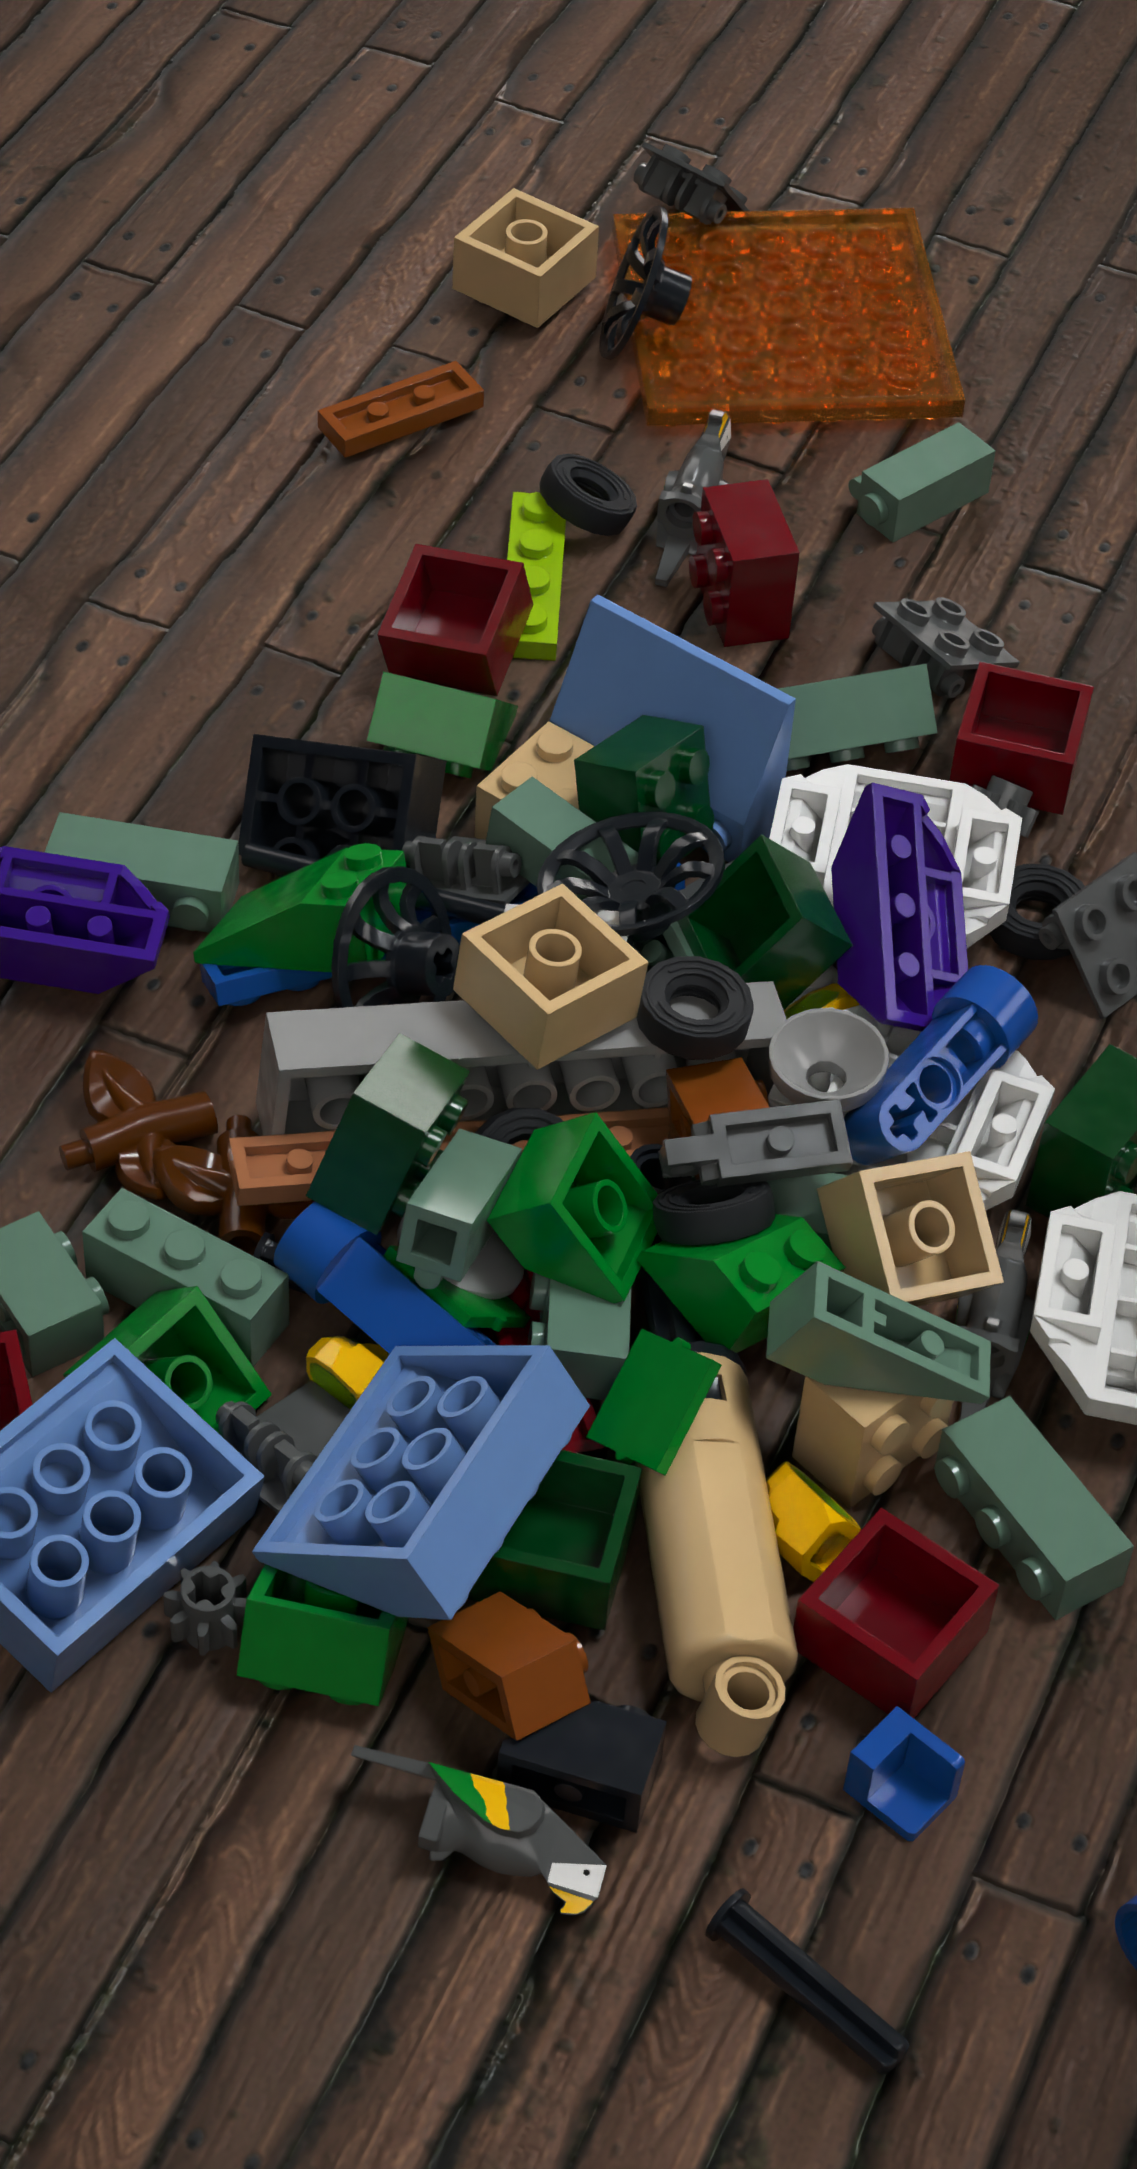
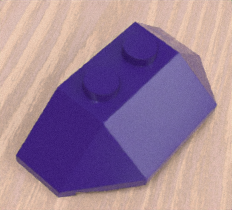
M870 783L864 787L831 866L834 910L852 943V946L837 960L838 984L879 1023L922 1032L932 1021V1012L935 1005L968 970L961 871L942 833L927 815L930 808L923 794Z
M0 847V978L100 994L155 969L170 918L169 910L160 901L157 902L144 884L125 865L14 847Z

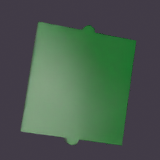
M390 1245L384 1257L417 1284L414 1279L415 1267L396 1261L399 1246ZM444 1278L434 1289H425L419 1286L425 1294L466 1328H491L500 1332L502 1328H524L531 1318L507 1296L494 1300L487 1299L465 1291Z
M641 1329L586 1437L615 1451L616 1459L624 1464L631 1465L636 1461L666 1476L722 1365L692 1351L691 1344L679 1337L671 1342Z

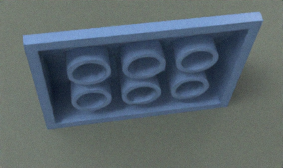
M597 594L590 601L550 722L593 746L598 745L642 715L704 726L705 748L710 760L708 785L710 807L714 813L712 832L718 837L723 847L725 861L731 862L735 860L761 834L767 838L770 837L782 778L786 777L796 698Z
M116 1338L107 1343L0 1431V1644L50 1692H53L162 1597L164 1592H167L180 1581L181 1569L186 1568L190 1571L248 1522L255 1515L265 1477Z
M549 1345L395 1346L256 1544L252 1553L261 1563L397 1617L451 1620L457 1610L466 1602L470 1590L492 1556L501 1548L505 1536L527 1502L536 1494L540 1482L558 1454L571 1440L573 1431L590 1405Z

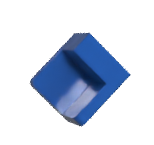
M896 1706L850 1752L843 1790L905 1840L914 1841L957 1797L965 1759L900 1707Z

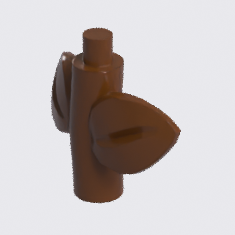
M91 1050L84 1066L83 1094L89 1114L98 1123L80 1129L81 1139L60 1145L59 1153L67 1171L89 1164L92 1171L97 1172L116 1164V1174L121 1185L127 1191L154 1200H165L168 1197L161 1188L153 1167V1151L165 1145H176L175 1143L217 1134V1118L212 1102L205 1091L156 1101L152 1082L142 1071L111 1053L103 1050Z
M234 1115L227 1119L226 1131L217 1139V1154L201 1148L183 1145H165L156 1148L153 1151L152 1162L155 1175L165 1195L175 1206L190 1214L211 1217L221 1213L218 1238L252 1256L258 1242L265 1233L267 1214L279 1219H296L309 1205L315 1202L311 1200L237 1206L227 1152L229 1138L259 1136L256 1132L252 1131V1121L247 1116Z

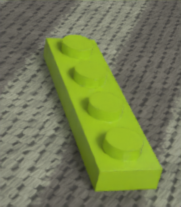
M513 492L507 560L524 564L534 604L513 658L556 661L566 520L547 505L540 492Z

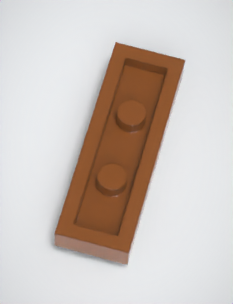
M453 361L318 410V428L346 458L484 407V389L457 361Z

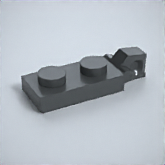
M838 1099L711 1114L707 1121L692 1124L690 1128L692 1136L665 1139L662 1142L663 1145L660 1151H658L663 1178L695 1176L699 1174L701 1186L717 1184L718 1187L843 1172L849 1171L853 1164L841 1101Z

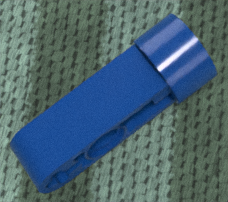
M974 966L968 969L939 1000L933 1009L932 1021L888 1068L881 1089L867 1103L850 1110L844 1116L851 1156L854 1161L862 1165H873L918 1149L987 1071L1003 1066L1032 1034L1038 1024L1037 1007L1028 990L1015 977L993 966Z
M317 1202L309 1205L292 1222L277 1245L274 1253V1265L279 1270L287 1273L289 1279L317 1303L325 1304L331 1302L389 1354L395 1346L496 1345L478 1328H466L460 1324L444 1308L425 1294L416 1283L384 1257L387 1250L381 1245V1232L375 1235Z

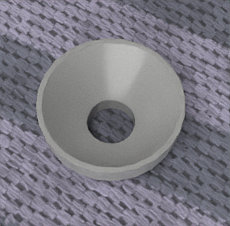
M817 1008L792 1015L776 1029L769 1044V1071L773 1083L781 1094L795 1104L838 1099L841 1101L843 1112L853 1110L864 1105L876 1095L882 1087L888 1070L889 1050L884 1037L878 1029L866 1019L852 1012L840 1009ZM828 1072L838 1076L844 1085L834 1092H821L811 1087L807 1079L815 1073Z

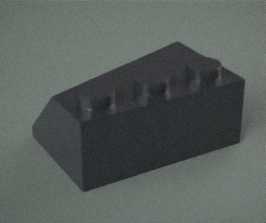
M253 734L238 842L239 855L242 856V851L247 843H254L320 860L357 844L371 843L378 845L382 850L402 851L405 842L413 841L417 836L436 838L446 761L417 754Z

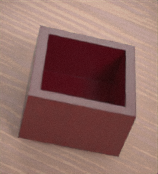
M764 479L703 487L701 511L694 512L693 532L697 543V552L689 557V576L693 588H701L703 593L704 614L708 625L716 626L724 647L789 639L800 552L769 480Z
M415 544L377 634L388 672L445 687L498 696L534 605L524 564L522 562Z
M979 661L956 739L949 781L965 783L971 787L974 784L986 789L991 776L994 775L1032 791L1033 794L1027 807L1063 815L1084 737L1094 686Z
M881 1507L798 1599L793 1625L797 1652L887 1714L898 1706L912 1718H915L987 1634L999 1584Z

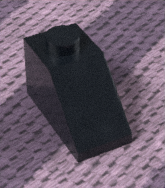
M600 1701L591 1702L518 1741L511 1737L503 1740L498 1754L497 1781L534 1790L549 1807L637 1833L662 1761L667 1721L651 1717L646 1711L635 1706H613Z

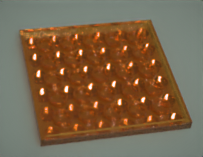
M914 208L726 212L725 217L719 224L712 222L708 225L686 213H668V230L662 259L666 267L690 275L692 277V284L683 313L674 326L645 317L644 320L638 321L631 335L647 426L663 425L674 427L678 425L706 424L712 409L727 412L728 417L731 418V424H780L784 422H835L843 420L885 421L889 419L916 418L934 420L963 417L965 397ZM647 213L613 214L612 234L618 268L635 231ZM659 233L655 239V248L657 246ZM640 243L639 246H638V251L640 252V254L642 255V257L645 259V257H644V255H643V253H642V248H641V243ZM629 265L624 279L643 283V279ZM623 294L624 301L632 299V295Z

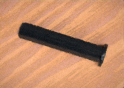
M739 1889L732 1894L711 1919L705 1936L711 1941H716L722 1937L879 2073L888 2074L895 2069L909 2048L907 2039L748 1904L751 1894L746 1889Z

